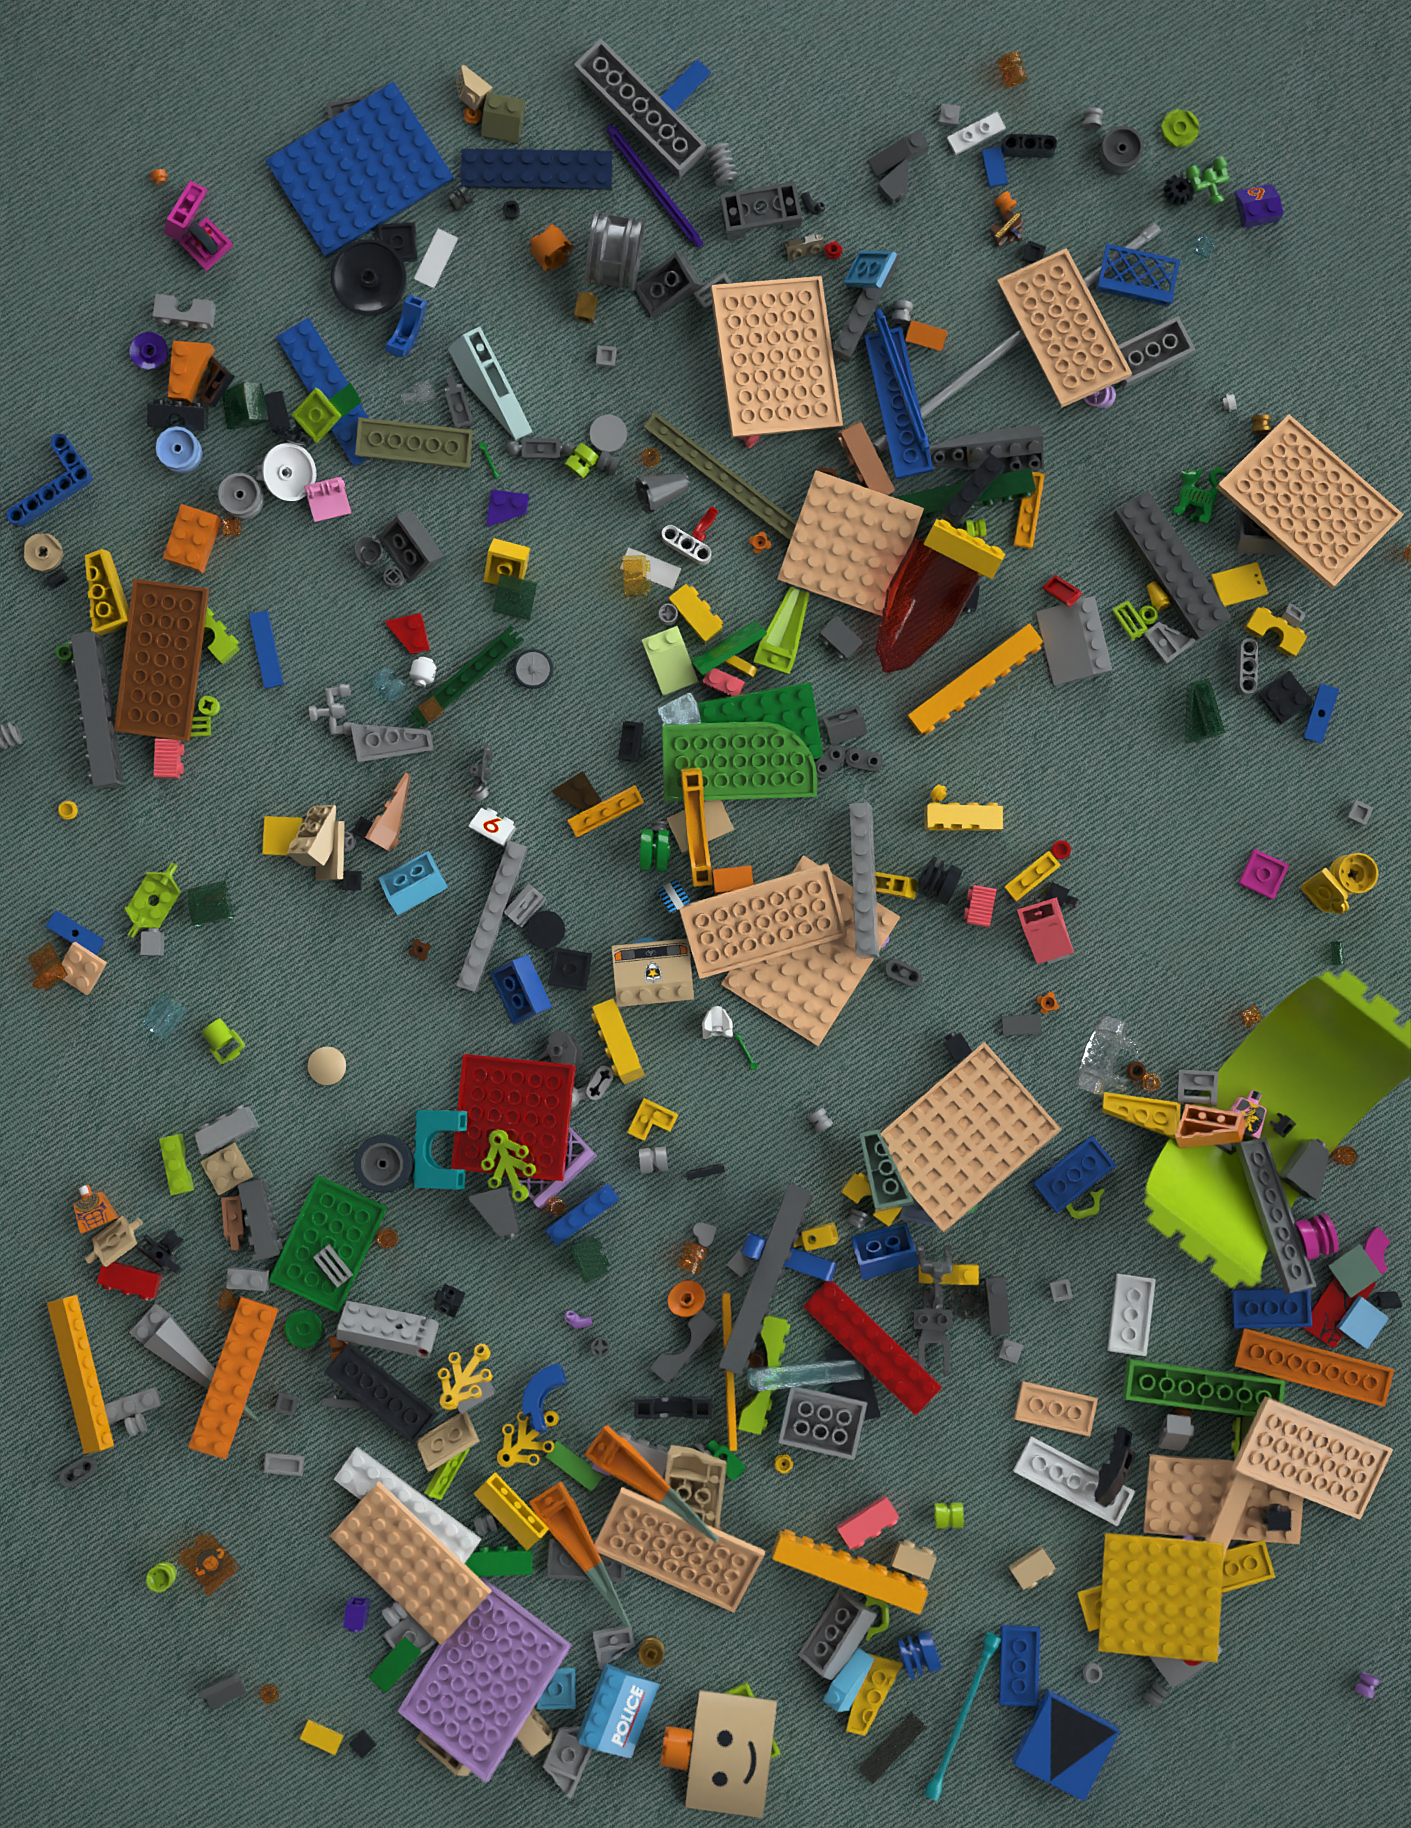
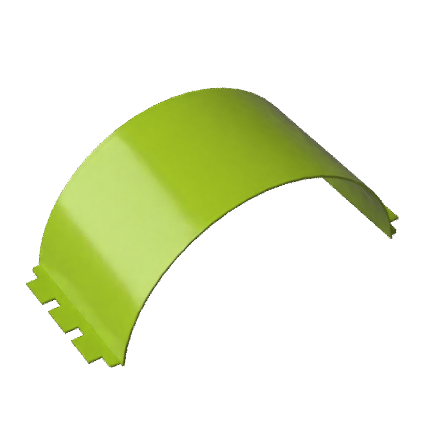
M1345 969L1339 978L1326 971L1322 976L1317 975L1307 980L1280 1002L1218 1070L1217 1105L1210 1106V1104L1193 1103L1192 1105L1229 1111L1238 1097L1248 1099L1251 1090L1262 1094L1258 1105L1266 1108L1259 1139H1267L1278 1173L1304 1139L1321 1140L1326 1144L1325 1148L1330 1151V1155L1353 1127L1381 1099L1411 1076V1020L1409 1019L1402 1028L1393 1021L1401 1012L1378 994L1370 1003L1362 998V995L1369 987ZM1203 1090L1199 1096H1211V1091ZM1277 1113H1281L1283 1116L1287 1115L1296 1123L1285 1138L1274 1131V1127L1270 1124L1271 1120L1274 1123H1279L1280 1117L1276 1115ZM1243 1134L1241 1142L1256 1140V1138ZM1170 1137L1157 1158L1147 1180L1145 1193L1148 1196L1145 1198L1144 1203L1153 1212L1146 1221L1169 1239L1176 1230H1179L1185 1237L1178 1246L1200 1263L1205 1260L1208 1254L1216 1259L1217 1262L1210 1271L1230 1287L1234 1288L1240 1279L1249 1286H1254L1257 1281L1261 1283V1268L1269 1245L1235 1144L1240 1142L1229 1143L1231 1144V1151L1220 1144L1179 1148L1177 1140ZM1281 1180L1291 1208L1300 1194Z

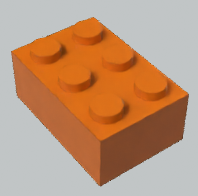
M181 504L163 559L168 563L203 574L221 519L217 515Z

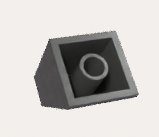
M1304 1139L1278 1173L1282 1181L1307 1200H1318L1320 1198L1330 1152L1325 1148L1326 1144L1319 1139Z
M510 1185L469 1196L471 1203L499 1237L504 1236L505 1239L516 1237L517 1232L521 1228Z

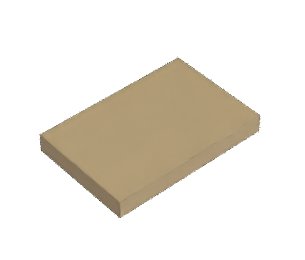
M704 801L707 841L709 842L734 831L722 801ZM681 811L666 819L681 852L684 853L688 851L685 812Z
M335 821L333 851L324 866H316L317 881L343 879L344 821Z
M465 1411L421 1436L416 1443L425 1466L430 1472L480 1440L468 1413Z

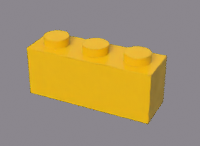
M684 584L669 597V602L676 607L677 612L706 644L723 630V622L718 615H712L709 611L711 607L705 600L701 602L697 597L699 593L692 585L689 587L687 584Z

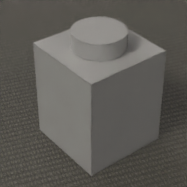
M147 928V932H141L140 955L164 956V933L159 932L158 928Z

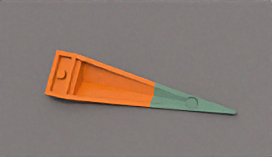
M608 1425L602 1428L584 1455L598 1468L619 1478L662 1504L714 1542L719 1540L624 1437L621 1438Z
M561 1481L529 1501L537 1517L549 1528L548 1530L595 1584L624 1625L630 1627V1622L578 1507Z

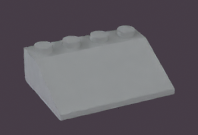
M1095 596L1076 600L1070 608L1061 604L1036 612L1053 686L1109 674L1112 671Z
M791 1385L780 1426L778 1443L855 1460L867 1402Z

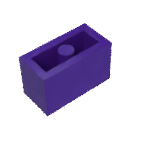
M351 1596L346 1604L343 1628L353 1633H358L360 1630L363 1631L368 1622L371 1599Z

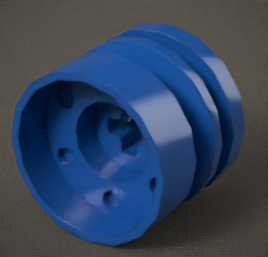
M929 1629L917 1633V1643H914L912 1638L907 1636L908 1646L904 1645L902 1638L897 1639L899 1643L898 1652L904 1670L911 1680L915 1679L913 1669L917 1668L921 1677L923 1676L922 1666L925 1665L930 1673L942 1670Z

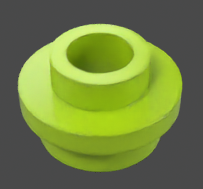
M1146 605L1140 609L1138 615L1144 624L1149 625L1157 620L1158 612L1153 606ZM1145 612H1149L1151 618H1146Z

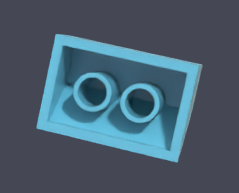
M429 851L378 878L389 903L397 915L408 911L410 908L448 888Z

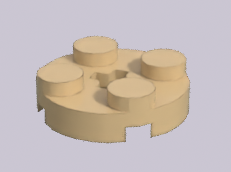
M35 534L24 545V559L36 571L46 573L55 569L64 556L60 542L50 534ZM41 548H42L43 550H45V549L47 548V550H48V551L46 552L47 555H46L45 557H44V556H42V557L39 556V555L41 554L40 551H39Z

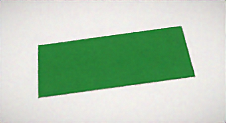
M351 382L329 399L331 404L342 415L341 418L362 402Z
M404 1636L369 1676V1679L387 1693L422 1652Z

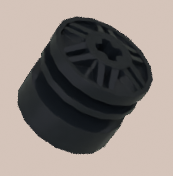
M933 856L929 863L925 865L920 875L916 893L921 894L926 887L928 889L925 897L928 898L935 891V901L947 906L960 880L963 869L951 865L947 871H944L945 861L943 860L937 868L935 864L938 858Z

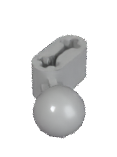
M600 1066L586 1087L576 1089L573 1086L571 1109L577 1106L579 1100L587 1098L598 1100L602 1097L614 1077V1073L609 1066ZM606 1069L609 1070V1071H608V1074L610 1075L609 1078H606V1077H605L604 1079L601 1080V1077H602V1075L600 1074L601 1070H602V1071H606ZM598 1085L597 1090L599 1091V1094H594L592 1096L591 1091L589 1089L591 1087L595 1088Z

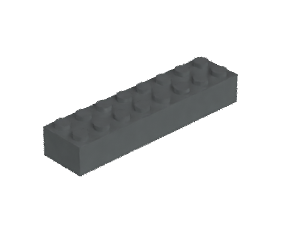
M1148 490L1113 513V517L1155 581L1169 596L1172 607L1195 641L1232 618Z
M94 631L70 635L69 648L74 656L72 668L76 671L77 675L74 682L80 697H77L79 708L82 709L83 715L80 716L81 726L85 728L83 742L88 748L86 761L91 768V773H89L90 784H93V787L100 790L125 787L117 732L114 731L115 719L102 637Z

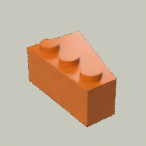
M173 341L168 398L171 402L172 400H182L184 404H191L201 383L200 380L204 371L206 372L210 357L215 351L211 344Z
M1186 1104L1175 1138L1179 1148L1241 1142L1246 1122L1242 1113Z

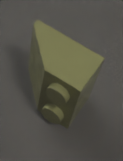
M487 92L483 110L481 137L518 144L526 111L525 100Z

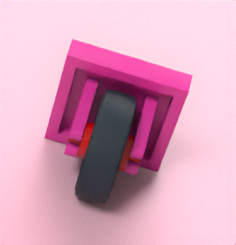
M207 217L199 224L193 223L188 228L190 233L179 242L206 271L234 246Z

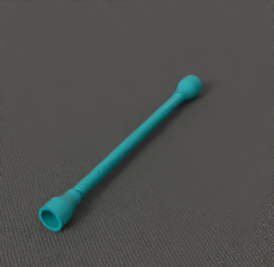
M987 1632L985 1635L982 1660H980L979 1667H977L978 1669L975 1672L976 1674L968 1690V1695H966L967 1697L960 1711L961 1714L958 1716V1721H956L957 1723L954 1726L955 1728L947 1744V1749H945V1754L937 1773H935L934 1778L926 1787L924 1795L938 1801L940 1798L944 1772L973 1702L972 1699L975 1697V1692H977L976 1690L983 1676V1671H985L988 1659L991 1658L992 1653L998 1648L1001 1637L991 1632Z

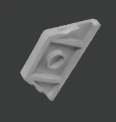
M581 1726L558 1728L542 1764L568 1798H572L592 1752V1748L579 1744L576 1738Z

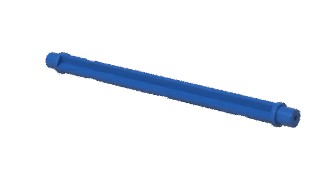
M878 309L873 312L875 323L877 324L918 440L917 442L920 444L922 451L928 450L930 448L929 438L922 424L888 328L886 317L883 315L882 310Z

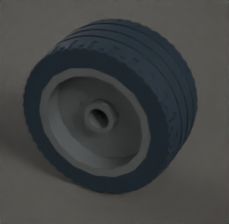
M388 1134L377 1135L364 1141L358 1148L354 1158V1170L358 1180L367 1189L378 1193H388L399 1189L409 1180L413 1171V1156L408 1145L400 1138ZM381 1160L386 1161V1167H384V1168L381 1167V1166H382V1162H380Z

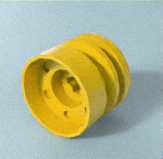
M1362 853L1340 856L1333 861L1329 868V872L1346 889L1348 895L1367 892L1373 888L1378 878L1376 863L1371 857Z

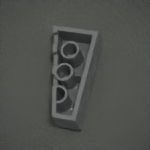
M264 1178L239 1184L238 1189L242 1209L247 1211L245 1224L248 1230H251L250 1238H248L249 1244L255 1249V1254L252 1255L253 1262L281 1254V1249L284 1246L282 1239L278 1238L277 1230H279L277 1219L273 1218L274 1205L272 1200L268 1198L267 1193L270 1190L267 1181L264 1182Z

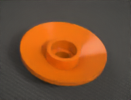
M695 1281L678 1283L672 1288L668 1296L670 1310L679 1317L695 1315L702 1309L705 1303V1291Z

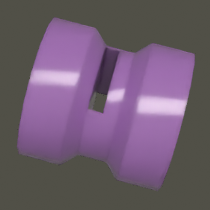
M1361 1672L1359 1676L1360 1682L1356 1684L1354 1690L1366 1697L1373 1698L1375 1694L1374 1688L1378 1686L1380 1680L1368 1673Z

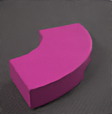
M1376 1227L1369 1234L1364 1250L1382 1275L1388 1270L1384 1262V1253L1390 1241L1381 1229Z

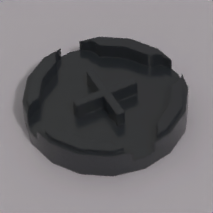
M547 910L533 915L527 927L528 937L532 943L544 949L554 948L560 944L566 931L562 918L555 912Z

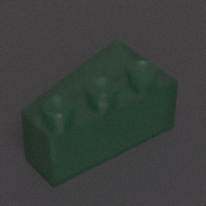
M1210 678L1190 683L1187 686L1184 746L1219 737L1226 733Z

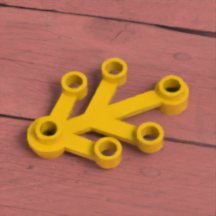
M479 1344L474 1348V1356L463 1373L460 1364L461 1356L457 1352H452L449 1355L448 1359L453 1366L456 1384L451 1390L449 1382L451 1374L448 1369L442 1368L438 1371V1377L442 1381L444 1391L440 1397V1405L443 1409L453 1410L460 1401L470 1398L477 1399L481 1396L482 1390L479 1386L473 1384L483 1381L489 1382L493 1375L489 1369L481 1370L478 1375L471 1376L480 1361H486L490 1357L491 1352L487 1345ZM484 1349L482 1353H478L479 1350ZM453 1357H458L457 1360L452 1361ZM443 1373H447L445 1377H441ZM489 1373L488 1377L483 1378L484 1374ZM473 1385L469 1391L460 1393L463 1387ZM474 1390H478L476 1394H472ZM452 1397L450 1402H446L448 1398Z
M550 1410L544 1414L547 1427H552L558 1423L559 1415L557 1412ZM523 1411L517 1414V1420L519 1421L518 1443L513 1447L512 1434L515 1428L512 1424L503 1426L504 1448L497 1454V1461L502 1467H511L515 1462L529 1463L535 1466L540 1462L538 1454L533 1453L529 1456L517 1454L522 1449L543 1450L546 1453L554 1450L555 1446L552 1441H532L540 1434L532 1429L526 1435L529 1417L524 1421L521 1420L520 1414ZM548 1415L553 1416V1422L547 1421ZM507 1426H510L512 1428L511 1433H507L505 1431V1428ZM546 1443L552 1445L551 1450L545 1448ZM504 1454L510 1456L509 1461L503 1459ZM531 1456L537 1458L536 1463L530 1461Z

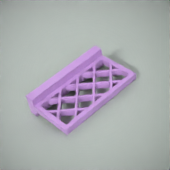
M570 1126L569 1154H566V1157H569V1165L565 1167L564 1181H544V1179H541V1181H531V1178H528L527 1181L519 1180L520 1185L525 1186L523 1183H527L528 1196L538 1208L542 1209L597 1157L596 1153L589 1148ZM573 1143H579L585 1148L579 1155L572 1154ZM530 1183H541L540 1192L536 1196L530 1192Z

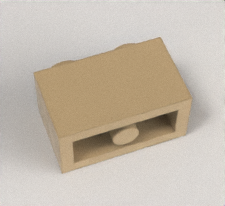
M898 1541L891 1565L929 1580L937 1557L933 1554L934 1551L927 1547L920 1549L915 1547V1543L911 1541Z
M1041 1545L1008 1566L1023 1590L1033 1588L1037 1585L1039 1579L1042 1577L1044 1579L1048 1578L1054 1573L1053 1570L1056 1569Z

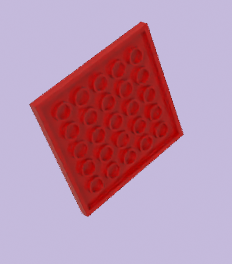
M463 1054L457 1111H467V1131H455L451 1169H465V1171L495 1174L501 1159L499 1151L494 1159L495 1164L492 1169L484 1170L481 1163L487 1158L491 1149L489 1142L490 1134L495 1130H503L508 1135V1140L520 1146L524 1145L529 1149L526 1157L519 1158L515 1151L507 1148L509 1155L527 1164H533L536 1168L533 1175L526 1176L522 1170L514 1167L518 1177L564 1181L576 1065ZM496 1137V1142L500 1143L501 1139ZM520 1149L522 1155L525 1154L524 1149ZM486 1161V1166L490 1167V1162ZM527 1167V1172L531 1173L532 1169ZM506 1169L503 1175H508Z

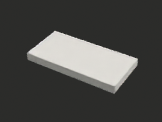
M1116 1273L1107 1351L1147 1356L1156 1279Z

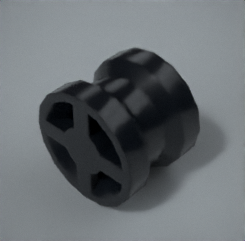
M172 1229L159 1243L162 1246H166L171 1254L184 1239L178 1237Z

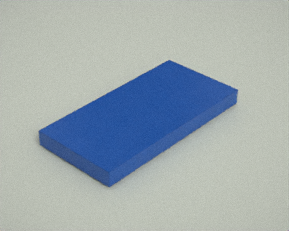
M1091 1136L1032 1184L1057 1214L1117 1165L1096 1139Z
M1283 1288L1231 1289L1233 1329L1312 1327L1310 1289L1286 1295Z
M1001 1625L998 1704L1038 1707L1040 1626Z

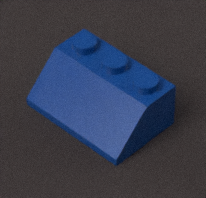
M529 955L512 960L490 972L513 1025L552 1007Z
M907 1222L851 1236L862 1280L919 1266Z

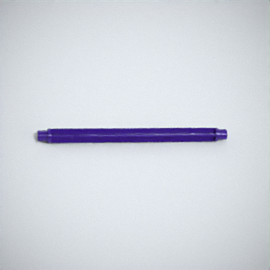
M613 125L608 126L606 131L610 135V139L624 154L625 158L651 189L652 193L676 224H678L689 241L696 248H700L704 243L697 231L639 156L629 146V143L619 130H616Z

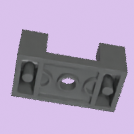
M795 181L720 194V207L727 241L745 238L746 230L779 224L782 226V231L801 228L802 215ZM763 203L767 208L765 211L759 212L756 209V205Z

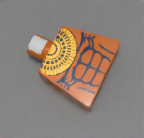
M89 1184L78 1189L82 1200L73 1203L80 1234L119 1218L103 1192L93 1194Z

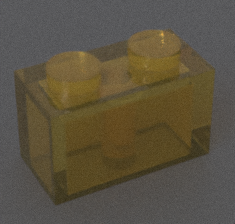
M646 555L623 556L625 597L647 596V591H651V579H647V572H650V560H646Z

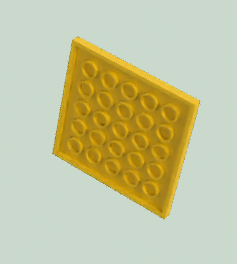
M1105 1533L1098 1651L1218 1662L1224 1543Z

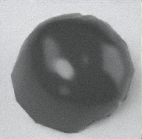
M362 536L355 542L354 555L360 564L372 567L382 560L383 549L381 543L373 539L372 536Z

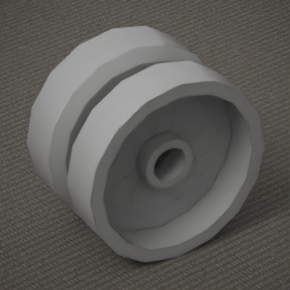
M234 473L227 476L219 487L218 498L221 505L231 516L237 519L247 520L255 517L264 505L262 488L251 476L245 473Z

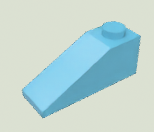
M858 1648L831 1683L823 1701L837 1712L849 1710L874 1658Z

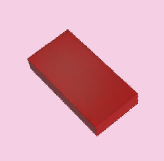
M1056 574L1042 587L1044 592L1069 608L1082 595L1078 588Z

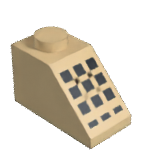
M465 65L461 66L456 79L459 97L461 101L475 111L485 104L487 92L491 93L493 87Z

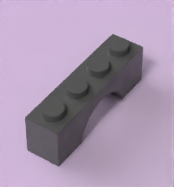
M703 1309L693 1315L687 1323L691 1330V1340L688 1346L678 1353L662 1351L650 1365V1369L666 1383L670 1380L672 1382L675 1381L680 1375L678 1370L683 1365L686 1367L692 1361L691 1355L694 1351L699 1352L706 1344L704 1342L706 1337H712L718 1330L716 1327L718 1322Z

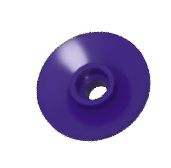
M143 332L133 339L130 345V356L138 367L147 370L155 369L165 362L168 356V346L159 334ZM149 350L154 351L152 355H147V352Z

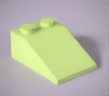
M678 626L642 639L643 647L663 696L698 683Z

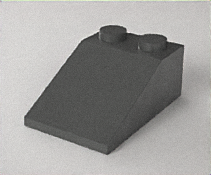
M675 252L638 281L635 285V290L651 317L654 318L693 295L704 284L686 254Z

